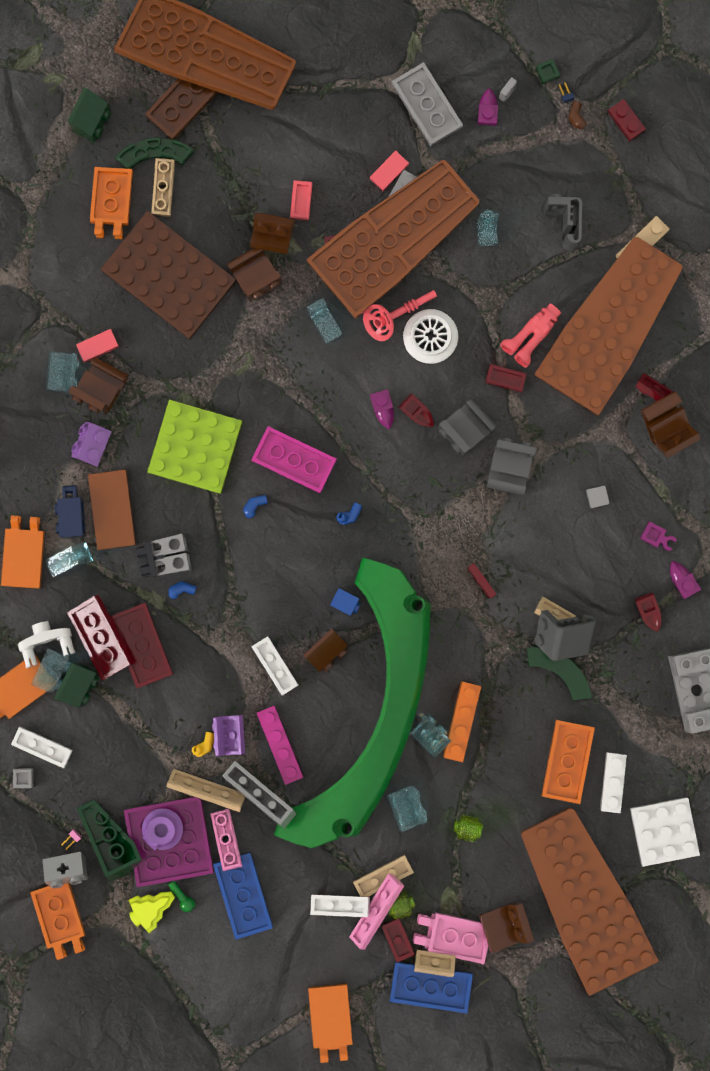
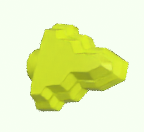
M172 891L160 892L155 896L147 894L140 897L137 895L129 899L133 910L129 913L131 920L137 927L142 925L150 933L157 927V922L162 919L163 911L170 907L175 898Z

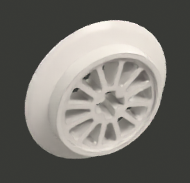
M427 309L414 314L408 320L404 328L403 340L407 351L413 358L423 363L434 364L444 361L454 352L458 342V330L454 321L447 314L439 310ZM431 320L436 321L433 328L431 327ZM424 321H428L429 328L425 326ZM437 323H441L443 326L436 330ZM421 324L424 330L417 328L418 325ZM444 328L446 329V332H447V333H438L439 331H441V330L444 329ZM415 331H417V332H419V333H422L423 335H414V334H415ZM432 331L436 338L428 340V336L425 335ZM440 336H447V340H444V339L439 338V337H440ZM423 338L419 343H416L415 339ZM437 341H440L445 345L441 347ZM426 342L424 349L419 347L421 344ZM433 343L437 346L439 350H433ZM428 344L431 345V351H426Z

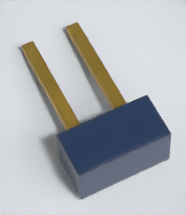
M564 82L568 94L564 95L562 87L559 84V88L563 95V104L573 101L575 98L573 92L570 93L566 82Z

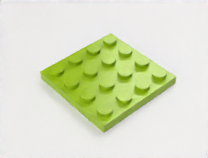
M169 400L147 473L221 494L243 421Z

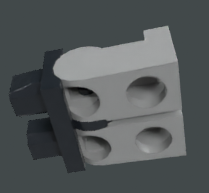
M185 534L145 542V545L136 548L137 557L139 559L148 557L149 564L140 566L141 576L158 577L192 571L189 554L183 553L188 552ZM176 553H183V554H178V555L169 556V555L176 554Z

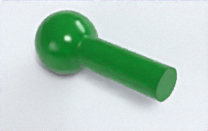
M170 881L168 886L179 899L181 910L187 913L191 912L195 908L193 898L186 897L177 883Z

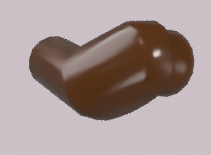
M574 101L568 118L575 128L582 130L586 126V121L579 114L582 104Z

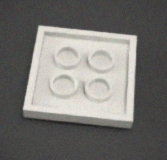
M688 797L630 808L639 856L643 867L700 856Z

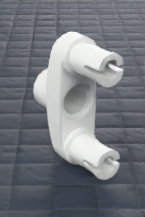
M49 621L33 625L34 635L18 643V648L22 652L26 668L32 667L30 659L33 666L38 665L33 648L54 640L60 641L64 657L69 656L67 648H69L71 655L76 653L71 640L72 633L70 628L51 630Z

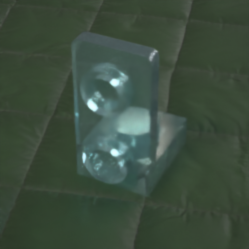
M486 210L480 213L477 222L478 246L497 245L499 213H494L493 210Z
M324 298L307 307L309 316L327 344L342 336V332L329 312Z
M83 543L71 546L46 559V564L51 576L55 577L75 566L93 561L87 544Z

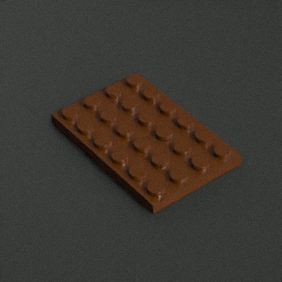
M149 211L143 215L100 269L189 340L236 283L234 277Z

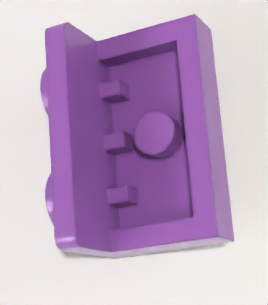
M85 422L79 429L80 436L72 447L71 457L98 467L112 431L93 423Z
M243 715L214 717L212 728L214 731L213 746L215 755L245 754Z

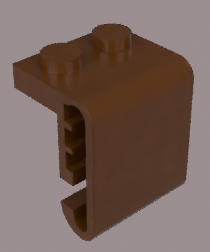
M252 248L227 263L249 302L262 297L265 293L282 284L280 274L274 269L270 260L264 254L263 249Z
M94 357L90 362L92 366L89 371H85L77 387L71 386L68 392L72 395V400L79 404L84 402L89 405L88 408L96 413L101 411L107 415L128 380L129 375Z
M675 391L641 410L652 443L667 458L701 439L699 433L689 424L685 409L679 406L682 400Z

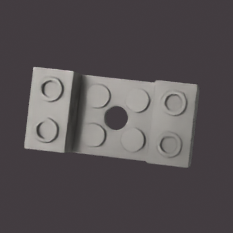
M710 648L668 656L685 732L692 734L710 730ZM696 684L701 688V692L697 696L691 692L692 686Z

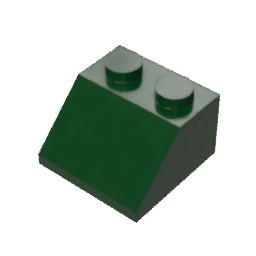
M84 87L68 119V123L75 134L95 142L103 133L105 121L110 119L111 108L106 101Z
M79 662L72 663L54 698L77 708L83 705L86 706L91 697L89 695L91 688H95L99 682L98 672Z

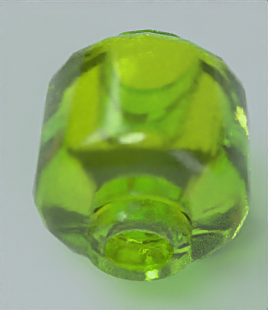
M462 815L459 821L455 820L453 832H457L459 840L475 842L477 839H480L483 824L480 823L477 817Z
M406 891L400 892L389 910V916H393L396 920L411 916L413 913L412 908H415L413 896L409 897Z

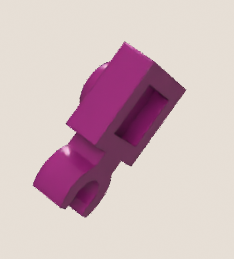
M650 521L639 538L656 548L659 544H662L666 551L672 550L667 545L668 540L672 542L677 541L673 536H664L667 530Z

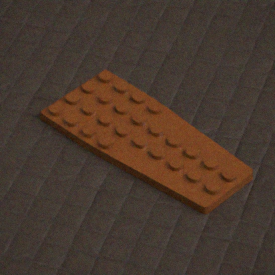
M138 0L114 47L115 53L157 71L270 110L276 108L296 65V61L293 58L178 0Z
M441 160L354 220L306 259V261L356 319L370 305L377 302L400 283L479 205V199L447 161Z
M634 237L567 323L534 376L599 416L630 368L683 268L682 265L639 237Z
M567 808L521 832L522 840L561 940L589 996L659 962L631 904L573 808Z

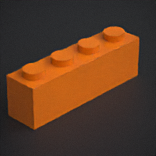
M463 681L460 683L443 753L444 758L459 762L464 760L481 690L479 685Z

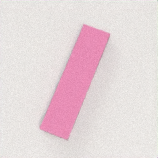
M388 873L370 902L369 917H361L349 936L362 950L366 949L404 887L393 874Z

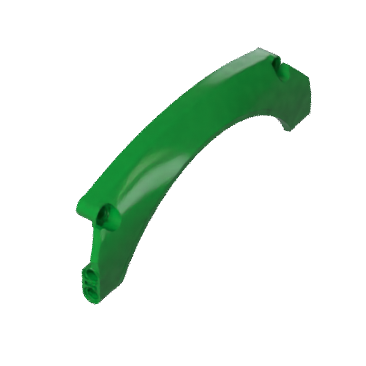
M366 558L361 560L355 584L366 596L381 629L387 662L385 697L374 733L356 763L328 790L312 800L291 807L296 812V815L285 829L277 824L275 836L309 848H316L337 840L339 836L356 837L359 835L382 798L402 756L413 725L425 676L430 634V602L416 596L417 592L402 570ZM422 601L423 607L418 611L417 604ZM348 824L352 826L351 833L347 831Z

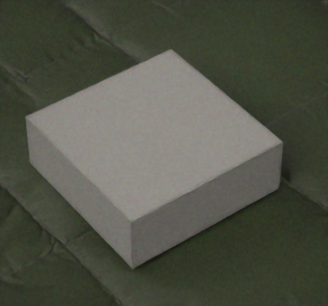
M511 77L501 90L499 95L501 101H506L515 90L517 84L515 79Z
M605 486L586 490L590 509L610 504Z
M14 768L13 788H34V768Z

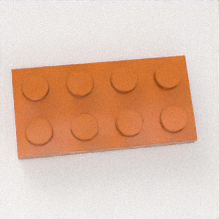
M561 720L555 721L542 797L576 804L581 803L594 727Z

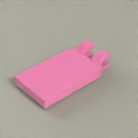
M437 912L435 914L432 913L431 917L418 914V924L429 926L427 936L414 933L412 939L414 944L425 946L424 948L428 952L454 955L457 959L481 964L485 963L488 943L481 922Z

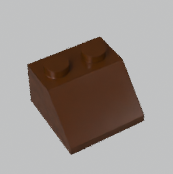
M331 628L303 656L319 672L322 670L326 672L333 665L331 661L336 656L340 659L347 652L346 647L348 645Z

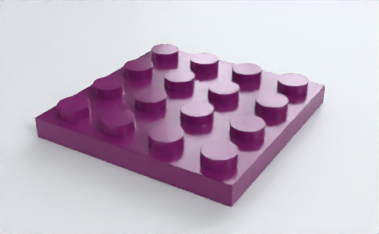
M189 797L124 810L128 836L136 844L143 860L134 868L137 887L214 873L202 799ZM156 809H169L175 812L182 821V837L174 847L167 850L156 849L154 851L142 839L143 821L150 812Z

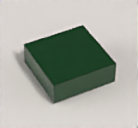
M553 59L535 66L542 85L560 78V73Z

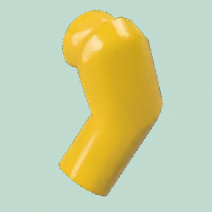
M206 732L204 742L193 746V755L201 757L211 752L214 733Z

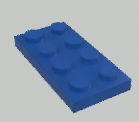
M251 852L240 855L243 866L223 871L221 861L213 864L235 940L273 928Z
M395 961L390 1002L467 1014L473 977L472 972L454 970V976L447 977L415 972V964Z

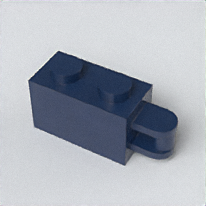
M77 485L62 486L63 498L57 499V504H55V514L58 515L56 533L59 534L60 538L86 537L84 499L78 497ZM67 493H73V498H68Z

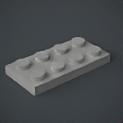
M424 62L392 81L394 89L430 147L463 128L462 122Z

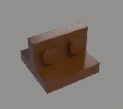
M259 212L255 213L250 247L288 254L295 219Z

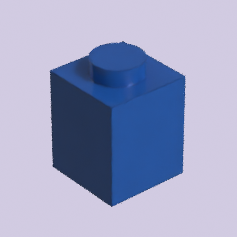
M338 588L330 606L351 616L352 613H357L361 604L358 603L359 598Z

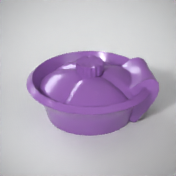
M162 808L150 812L142 824V839L154 851L156 849L167 850L174 847L180 841L183 834L181 819L175 812L169 809Z

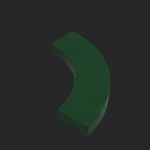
M152 137L135 144H130L114 158L127 169H132L140 162L151 158L173 159L183 166L195 151L190 146L175 139Z
M539 647L526 648L529 667L546 668L559 675L567 685L572 700L592 698L585 676L570 659L554 661Z

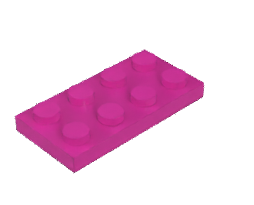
M268 426L251 461L315 492L321 493L337 459Z

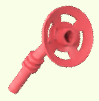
M433 290L415 300L411 299L412 301H408V304L405 302L404 306L390 313L383 306L372 304L363 314L364 326L369 335L375 340L386 341L394 332L393 319L407 312L411 313V310L414 311V308L418 309V306L436 298L437 295ZM373 309H379L375 311L373 314L371 313ZM370 320H373V323L377 328L376 331L373 329ZM389 330V333L387 335H382V333L387 332Z

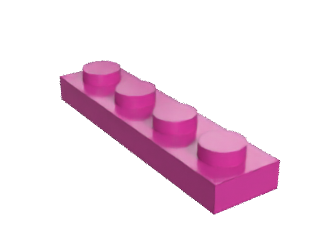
M275 705L257 712L285 785L303 778Z

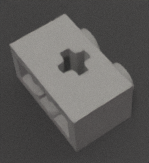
M82 852L43 859L44 881L51 888H60L63 884L67 883L80 884L82 880L88 879L86 857Z

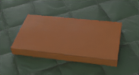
M127 470L88 474L97 550L135 546L136 541Z

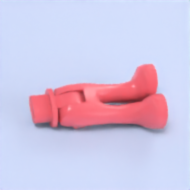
M550 303L546 308H542L539 313L533 316L514 338L503 340L500 343V347L507 354L513 355L524 340L533 333V337L514 356L518 364L527 368L531 362L532 351L549 334L554 323L558 321L557 318L561 314L560 310Z

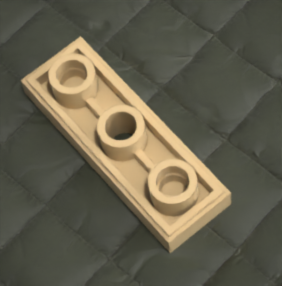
M156 158L151 212L154 216L171 217L175 160ZM162 185H166L164 189H160Z

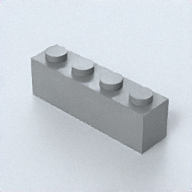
M236 761L222 775L229 784L283 829L295 817L296 812Z

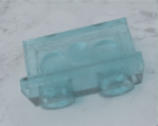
M50 352L46 390L69 393L68 391L71 386H77V378H75V370L79 366L77 354Z
M421 712L419 716L423 721L410 734L436 758L451 740L446 736L448 732L441 725L435 726L437 721L430 715L426 717Z
M415 786L404 787L387 795L400 832L428 822L426 810L422 807L420 794Z

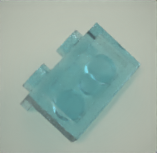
M47 649L31 685L53 694L54 689L58 690L63 681L60 679L62 672L67 673L71 664L68 661L70 656H63Z

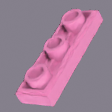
M230 809L210 813L223 871L242 867ZM228 836L229 841L227 843H224V837Z

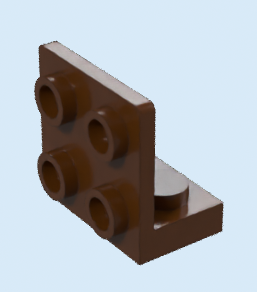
M511 902L479 916L491 953L517 943L529 944L534 942L523 903Z

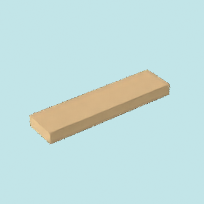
M173 769L166 786L240 812L245 796L237 790Z

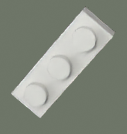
M268 636L251 646L281 695L298 686V683Z
M23 727L18 728L11 744L62 768L66 767L73 751Z
M606 752L601 811L621 813L627 757L625 754Z
M311 895L310 915L369 917L370 897Z

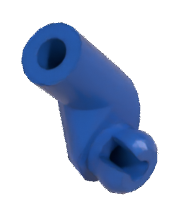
M266 495L253 497L248 500L243 509L247 518L255 516L257 506L268 504Z
M354 502L349 512L337 514V521L342 525L355 522L363 506Z
M180 581L170 586L168 596L171 599H176L183 592L194 595L197 586Z

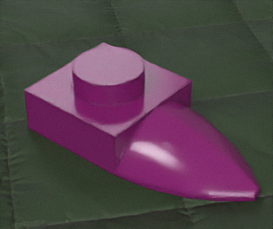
M488 88L482 95L479 103L478 125L496 126L498 115L497 100L493 91Z
M388 389L370 394L377 419L384 427L391 429L394 411Z
M671 562V578L683 599L701 590L692 573L678 562Z

